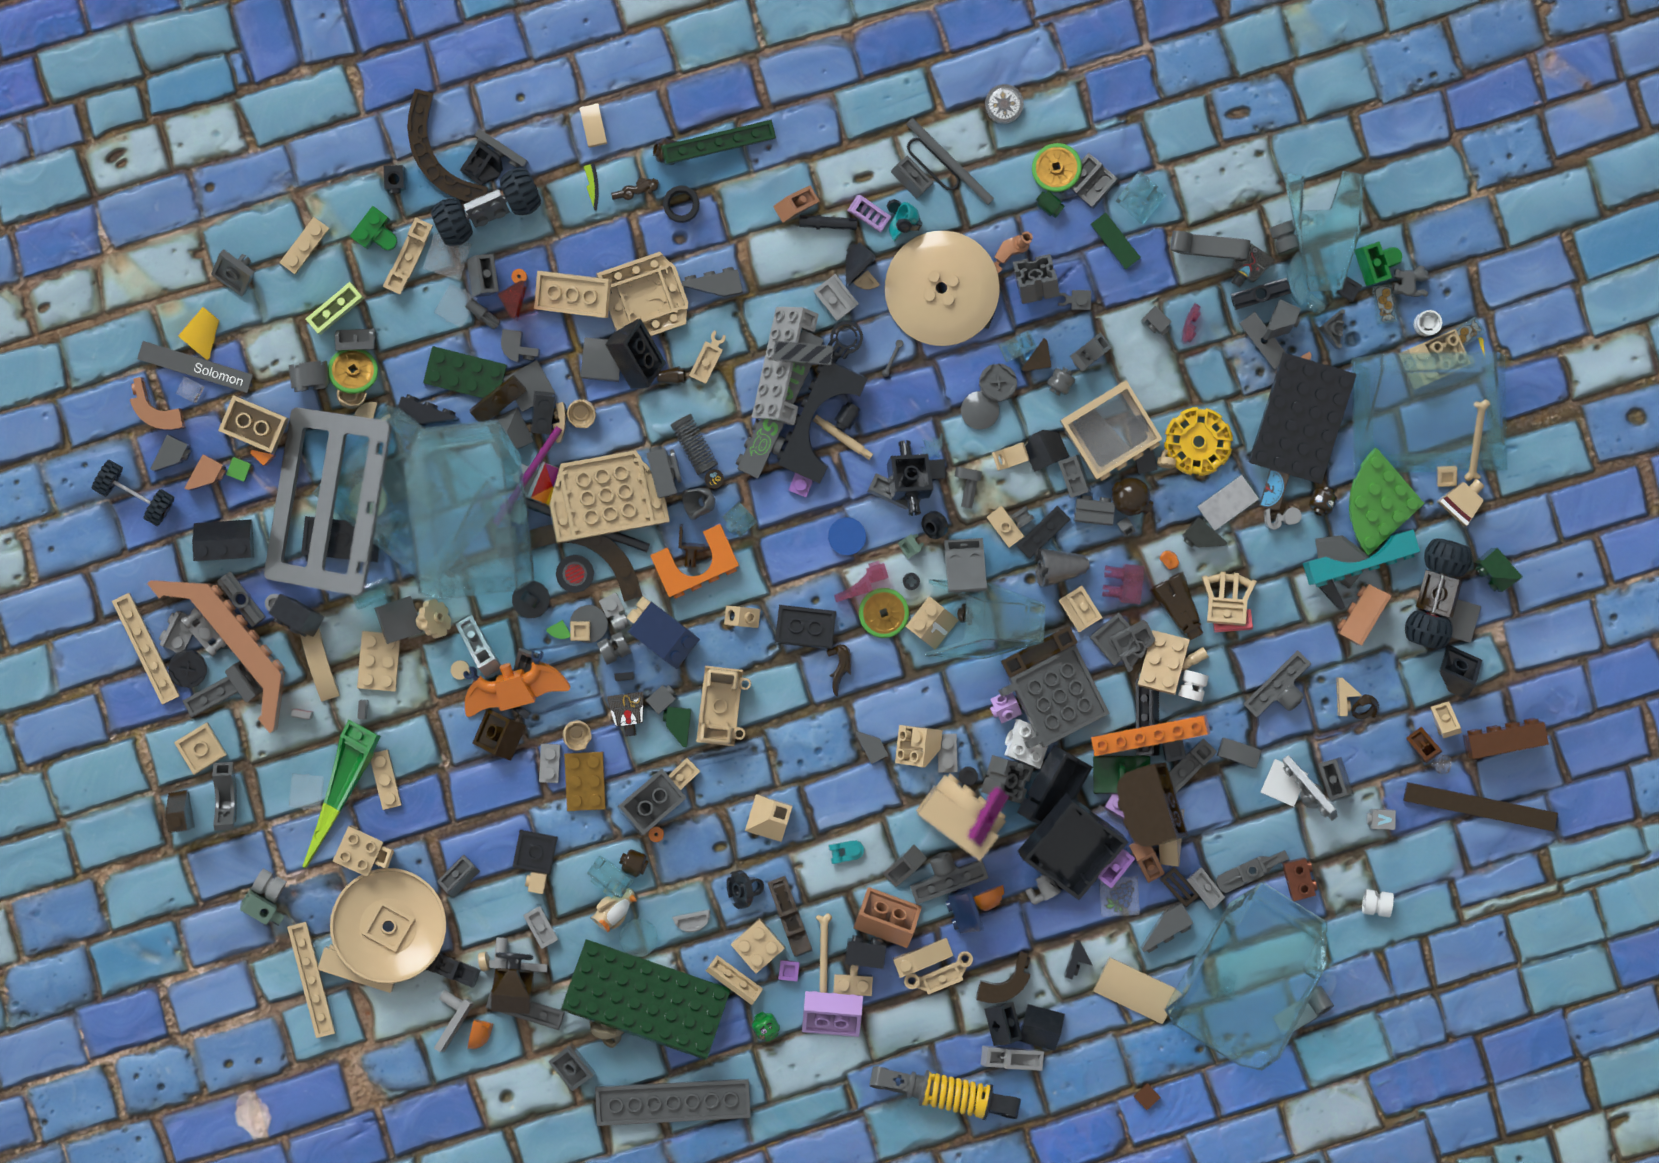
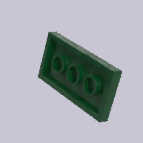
M432 346L423 383L485 398L503 383L507 365Z

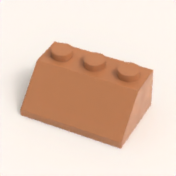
M1366 584L1365 587L1361 586L1357 593V596H1359L1357 601L1350 604L1347 609L1348 616L1346 619L1342 618L1337 626V629H1339L1337 634L1361 646L1391 598V595L1370 584Z
M868 887L853 929L908 948L922 906Z

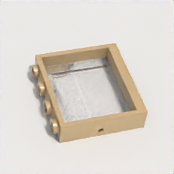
M1127 380L1060 420L1061 425L1095 480L1098 478L1101 481L1111 475V470L1116 468L1119 471L1127 466L1126 461L1131 458L1134 461L1144 455L1142 451L1147 448L1150 451L1160 445L1159 441L1162 440V437Z

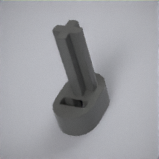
M956 466L954 476L966 479L961 507L972 509L977 482L981 481L982 471Z

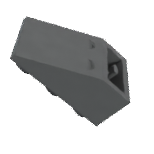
M983 538L944 540L948 593L987 590Z

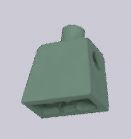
M251 888L240 903V910L265 925L271 921L279 926L284 918L282 914L276 911L277 905L266 899L263 895L252 891ZM263 908L268 909V911L265 913L261 912L260 910Z

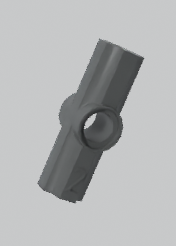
M231 571L217 581L232 600L233 605L240 610L252 627L266 618L251 598V595L243 588ZM240 594H244L246 597V602L243 605L237 601V597Z

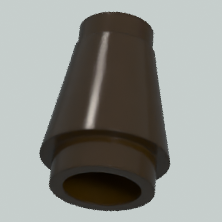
M678 366L660 371L657 375L658 383L674 385L685 383V368Z

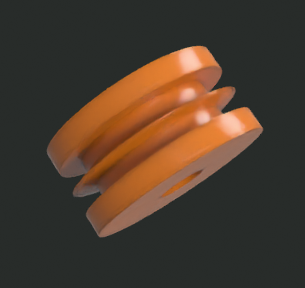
M516 269L512 272L511 278L514 283L521 285L526 282L527 274L522 269Z
M655 826L650 829L648 836L651 841L659 842L664 837V831L662 828Z

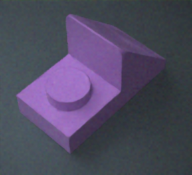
M1123 848L1116 858L1102 870L1098 878L1112 889L1135 860V857Z

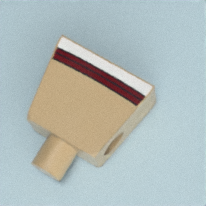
M1477 479L1470 486L1465 482H1461L1437 502L1460 524L1467 526L1484 501L1478 493L1485 486Z

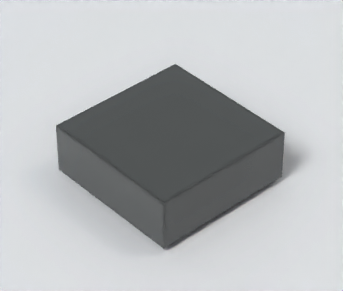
M361 699L358 702L357 718L365 720L367 719L368 700Z

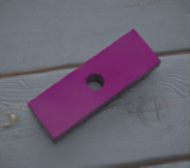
M995 787L988 795L984 808L980 810L978 819L969 830L968 839L979 847L983 845L1009 797L1000 788Z

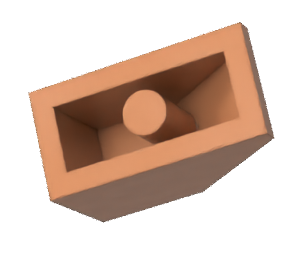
M809 185L785 197L773 207L784 223L820 201Z
M203 454L185 489L194 490L217 483L218 480L221 481L226 473V470H224L226 466Z
M1136 842L1129 845L1148 883L1165 874L1151 846H1141Z

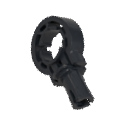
M844 320L833 327L830 342L827 345L832 346L836 341L832 351L833 362L836 363L841 356L843 359H846L850 353L860 348L863 342V332L857 323ZM848 324L850 326H843V328L852 330L855 333V337H858L856 332L858 331L860 341L857 345H855L857 339L851 345H844L838 340V334L842 328H839L837 333L835 330L841 325Z

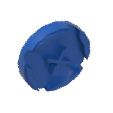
M844 517L832 524L828 540L835 552L841 555H852L863 548L866 542V532L864 526L858 520Z

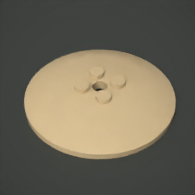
M932 231L919 235L907 242L891 261L885 279L886 303L894 321L912 338L935 346L959 344L977 335L992 318L1000 294L998 272L987 251L970 237L952 231ZM941 282L947 285V290L943 294L938 293L936 290L937 284Z
M382 868L370 871L367 877L364 875L358 876L342 890L331 913L330 934L337 955L353 973L372 982L398 983L419 975L436 959L445 939L446 916L439 896L425 880L402 869ZM385 922L393 923L394 929L391 932L383 930Z

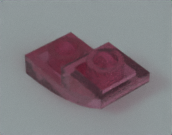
M1196 303L1190 308L1183 324L1181 343L1183 344L1187 341L1191 342L1197 334L1194 332L1196 326L1190 323L1191 321L1196 322L1201 315V312H1199L1201 306Z

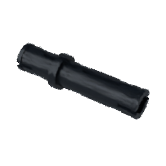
M818 214L817 216L800 215L799 227L816 228V230H820V228L857 230V218L824 217Z

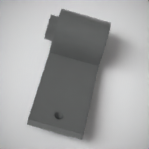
M1313 985L1307 990L1306 998L1273 1017L1285 1038L1334 1007L1322 986L1317 987V985Z

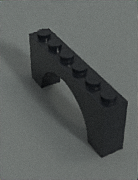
M833 361L831 366H818L816 371L819 373L817 380H812L808 388L812 391L809 397L805 396L800 407H803L801 415H796L794 424L796 426L793 432L789 431L786 436L785 450L781 448L777 459L780 460L778 465L819 484L827 470L828 464L824 463L815 454L810 442L809 432L813 415L824 401L839 394L860 396L868 380L867 377Z

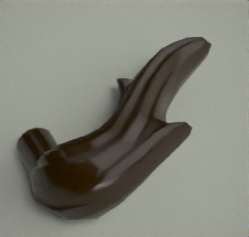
M842 644L833 647L832 650L827 649L829 657L836 654L839 657L837 669L829 675L833 677L832 688L837 697L840 681L846 672L851 675L852 665L850 649Z

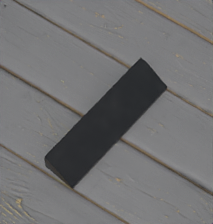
M1136 679V728L1159 724V691L1138 686L1139 679ZM1160 744L1136 748V756H1158L1160 754Z

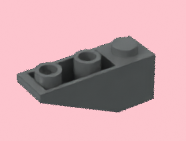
M733 267L724 268L722 273L715 274V271L703 273V277L696 278V275L687 276L685 281H681L683 287L722 297L743 293L738 269L734 270Z
M1181 902L1162 913L1140 947L1143 952L1147 951L1150 953L1157 949V944L1162 941L1167 943L1175 938L1174 934L1178 932L1182 934L1191 929L1190 925L1193 924V921Z

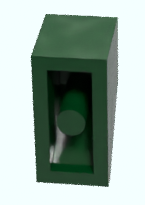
M668 706V710H664L663 721L666 722V727L682 747H687L691 708Z

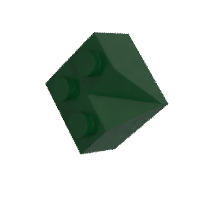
M1498 548L1489 549L1474 562L1477 566L1475 570L1481 577L1485 576L1489 580L1487 584L1493 591L1503 592L1523 577Z

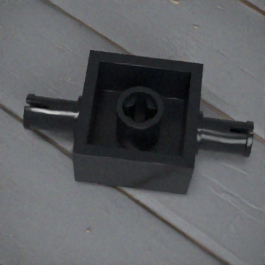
M905 440L898 443L900 456H890L887 463L891 499L907 500L909 515L913 516L914 512L916 516L921 514L919 499L929 498L933 491L928 454L912 455L911 442L906 440L905 444Z

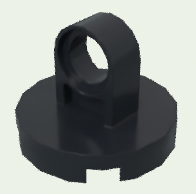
M527 580L520 583L512 594V604L515 611L525 618L542 616L550 605L548 589L537 581Z
M742 870L733 871L730 873L731 877L727 878L726 883L728 897L733 898L735 903L732 904L737 909L748 908L752 904L753 896L760 895L763 892L764 883L761 879L749 878ZM756 881L758 887L753 891L752 883Z

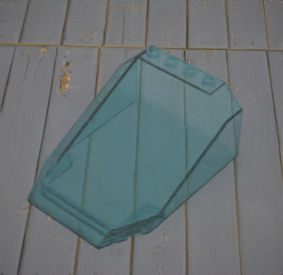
M499 421L420 429L417 440L411 449L412 452L409 459L404 465L412 571L418 593L438 599L519 590L533 581V557L521 457Z
M1261 882L1228 904L1173 992L1164 1009L1175 1026L1237 1065L1261 1071L1281 1057L1328 964V957H1326V946L1328 945L1326 936L1327 922L1269 885Z

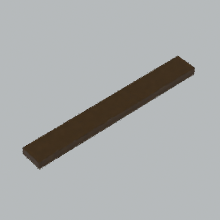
M1410 782L1406 783L1403 801L1553 832L1558 815L1557 812Z

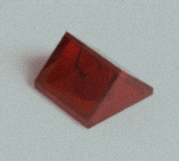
M522 280L498 293L510 317L515 321H518L528 285Z

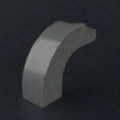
M233 762L214 763L212 773L215 789L214 831L234 830V823L237 819V789Z

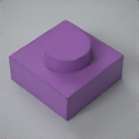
M795 473L788 491L807 497L813 480Z
M781 960L778 979L797 982L800 962Z

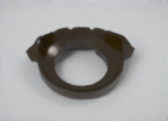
M1362 695L1352 706L1351 712L1353 717L1357 719L1375 718L1379 710V702L1372 695ZM1371 705L1369 710L1364 713H1357L1355 711L1358 706Z

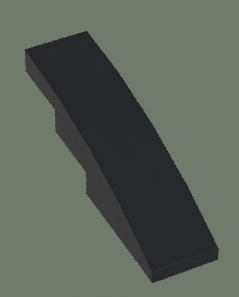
M440 952L426 969L451 980H456L471 988L475 987L481 969Z

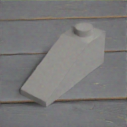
M470 615L455 624L483 675L488 677L498 671L501 664L474 617Z

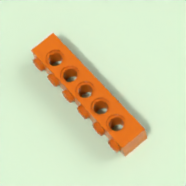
M1207 715L1098 735L1091 737L1094 755L1099 756L1210 734Z

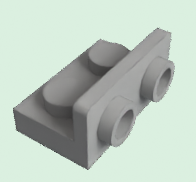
M176 611V613L170 615L168 619L170 625L167 631L163 630L159 637L161 641L160 646L176 653L186 650L193 634L183 624L181 619L189 615L181 611ZM196 619L191 624L195 626L200 621Z

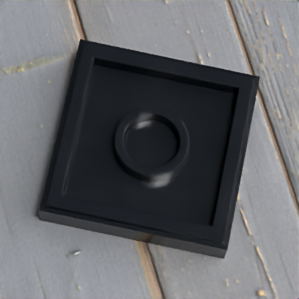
M520 829L513 868L550 875L558 837Z

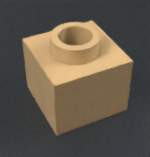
M532 871L531 875H527L525 886L528 887V892L543 894L547 874Z

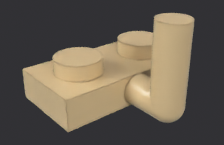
M851 965L850 975H834L833 993L872 996L873 976L858 975V966Z

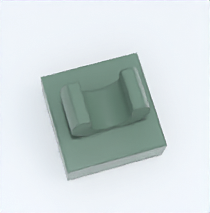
M910 534L898 542V545L908 559L922 550L921 547L924 546L923 542L920 544L916 542L915 538L918 537V534L913 536Z

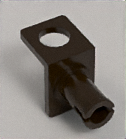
M680 524L678 548L685 550L684 566L689 567L691 559V567L693 568L696 567L697 550H704L705 544L682 543L683 524Z

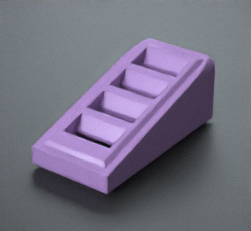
M861 195L856 196L847 210L880 233L891 218L890 215ZM862 202V207L859 211H856L857 207ZM869 207L870 209L865 216L862 215L866 208ZM876 211L877 213L875 214L873 219L869 220L872 213ZM880 215H882V220L878 225H876V221L878 220Z

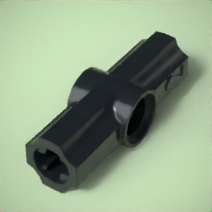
M1283 278L1230 295L1234 309L1238 310L1291 294L1287 278ZM1257 289L1265 291L1264 299H1259L1256 296Z

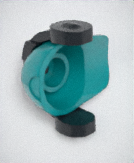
M895 199L887 203L888 211L896 214L889 226V233L893 241H896L902 233L919 231L922 221L918 210L913 205L907 202L901 203Z

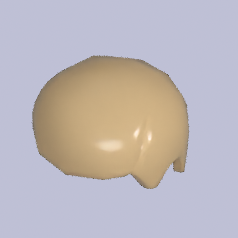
M337 390L336 393L339 403L347 409H355L361 406L367 396L365 391L349 394Z
M584 399L573 401L568 406V421L576 428H589L596 418L595 407L591 402Z
M579 720L569 722L563 730V741L569 749L575 751L584 750L591 741V730L585 722Z

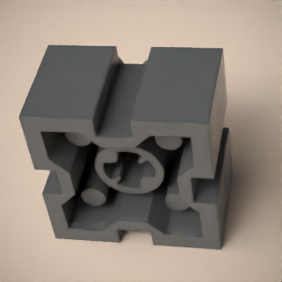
M1050 254L1035 257L1036 260L1028 262V259L1013 262L1015 280L1022 304L1040 301L1043 299V296L1045 299L1060 296L1058 279Z
M992 755L987 771L989 778L985 777L981 792L990 794L997 787L1009 796L1007 800L1022 804L1027 791L1024 786L1026 781H1030L1034 767Z

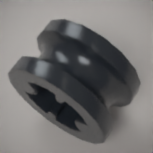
M907 573L903 577V585L908 590H915L920 585V579L915 573ZM909 576H913V579L917 580L913 587L906 583V579H909Z

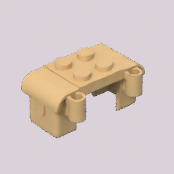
M705 666L696 742L734 746L735 739L740 740L745 737V730L737 727L741 689L747 690L751 687L750 679L742 678L743 670ZM747 680L749 686L743 687L742 681ZM737 730L743 731L742 737L736 735Z

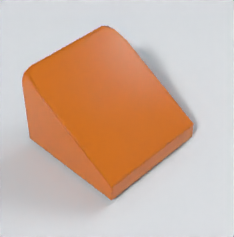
M255 450L250 451V454L264 466H267L276 456Z

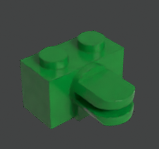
M373 205L350 235L352 239L367 250L374 242L382 249L390 251L396 247L398 241L397 237L385 227L390 218Z
M1380 241L1354 250L1366 286L1392 278L1389 268L1402 261V253L1398 248L1391 247L1383 250Z

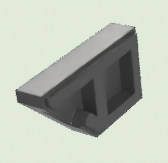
M859 731L855 732L871 764L888 756L880 738Z

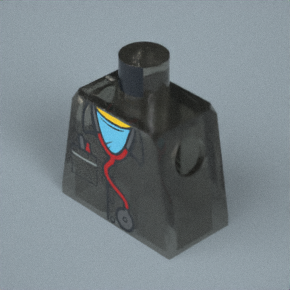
M1250 243L1248 260H1233L1230 269L1236 275L1231 280V283L1238 288H1241L1245 280L1254 283L1275 259Z

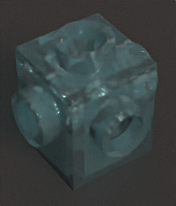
M740 502L723 516V519L727 522L725 527L732 534L736 532L740 537L757 522Z

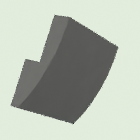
M1088 153L1081 160V175L1070 189L1094 209L1119 180L1102 163Z
M585 337L581 366L582 379L619 382L620 369L605 345L608 339Z

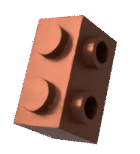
M1305 857L1283 862L1282 866L1291 900L1297 901L1316 896L1315 891L1318 888L1315 879H1311L1310 872H1313L1311 862L1307 861Z

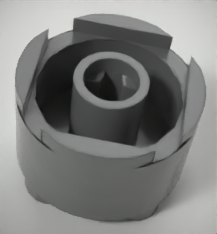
M327 361L299 363V365H295V368L294 364L288 365L291 388H294V392L306 391L308 387H313V390L328 388L327 385L330 382Z

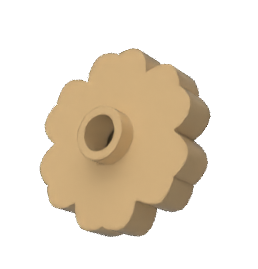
M437 599L423 602V607L419 609V616L416 618L417 627L425 631L426 635H432L435 639L446 636L447 630L451 628L448 608L443 602H438Z

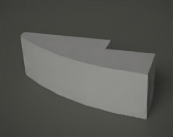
M982 1045L981 1065L985 1067L1042 1071L1044 1051Z

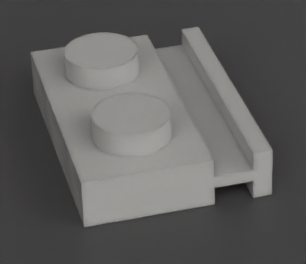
M836 274L813 291L836 321L859 305Z

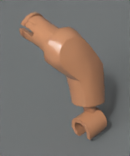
M1023 232L1022 235L1007 239L1001 244L994 256L997 259L994 264L998 274L1003 270L999 266L1001 262L1005 264L1012 255L1021 254L1028 250L1029 243L1033 239L1030 232Z

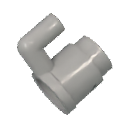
M1041 875L1035 879L1041 894L1036 896L1032 887L1025 890L1031 903L1034 905L1048 900L1061 892L1057 883L1046 875Z

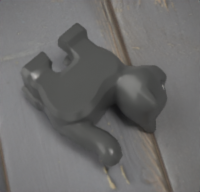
M1418 266L1415 270L1400 271L1395 269L1394 278L1400 279L1401 284L1395 283L1393 285L1392 294L1427 297L1428 292L1426 290H1416V281L1424 282L1430 279L1428 271L1424 266Z

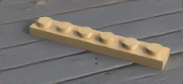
M131 593L113 600L112 603L161 704L163 705L180 697Z
M307 921L288 926L315 1036L319 1038L335 1034L320 970H317L318 963Z

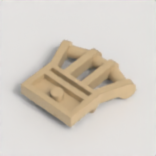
M1221 572L1209 577L1207 575L1202 576V582L1208 596L1207 623L1245 626L1247 601L1257 581L1254 579L1251 581L1239 575V573L1226 574V572ZM1220 581L1218 598L1214 597L1210 584ZM1225 581L1233 582L1232 599L1224 598ZM1238 583L1248 587L1243 599H1237Z

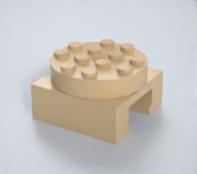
M944 775L937 786H933L916 811L918 815L980 861L999 837L997 833L1006 823V820H1004L1006 816L1000 812L981 847L975 845L968 839L969 830L974 826L980 810L984 808L987 801L981 796L977 799L975 792L965 784L961 787L958 784L960 781L953 775Z

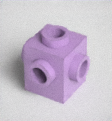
M1013 692L1003 697L998 695L990 699L993 705L990 708L994 718H999L1001 724L1022 714Z

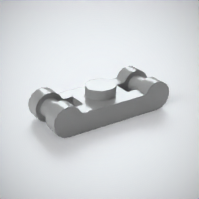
M194 608L191 611L192 613L187 617L184 616L181 621L213 657L217 654L216 651L218 649L224 648L227 644L201 613ZM198 619L200 622L193 626L191 623ZM214 638L216 642L210 646L208 641Z

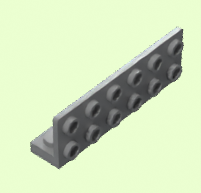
M776 307L752 418L777 420L788 425L795 424L798 406L785 402L794 363L773 361L775 341L798 343L801 329L807 332H815L818 313L803 307Z

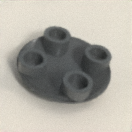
M981 391L973 392L964 399L961 406V415L965 423L973 429H986L996 422L999 416L998 402L987 399Z

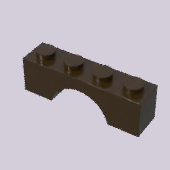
M1067 626L1000 662L1008 677L1011 678L1077 644L1078 641L1070 626Z

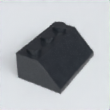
M636 319L615 331L605 344L631 389L649 388L666 364L641 319Z
M252 519L194 523L192 538L193 561L254 558Z

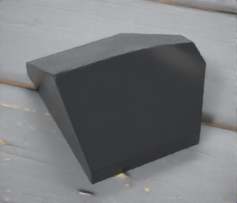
M478 141L460 171L479 185H484L497 179L503 171L501 156L481 141Z
M1041 430L1033 434L1025 446L1034 472L1069 457L1059 432Z

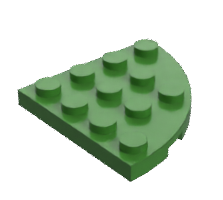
M1376 447L1360 465L1361 468L1356 479L1353 480L1349 497L1350 522L1352 523L1356 540L1367 555H1370L1425 504Z

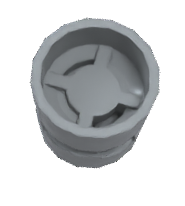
M263 868L253 883L251 890L260 895L265 893V898L275 903L287 881L278 876L273 878V874Z

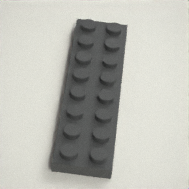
M749 1079L595 1087L597 1126L751 1118Z

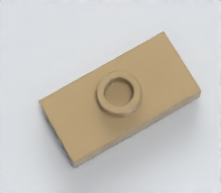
M1002 506L986 517L1009 548L1024 537Z

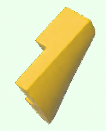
M202 307L178 337L208 361L211 357L210 354L220 320L206 308Z

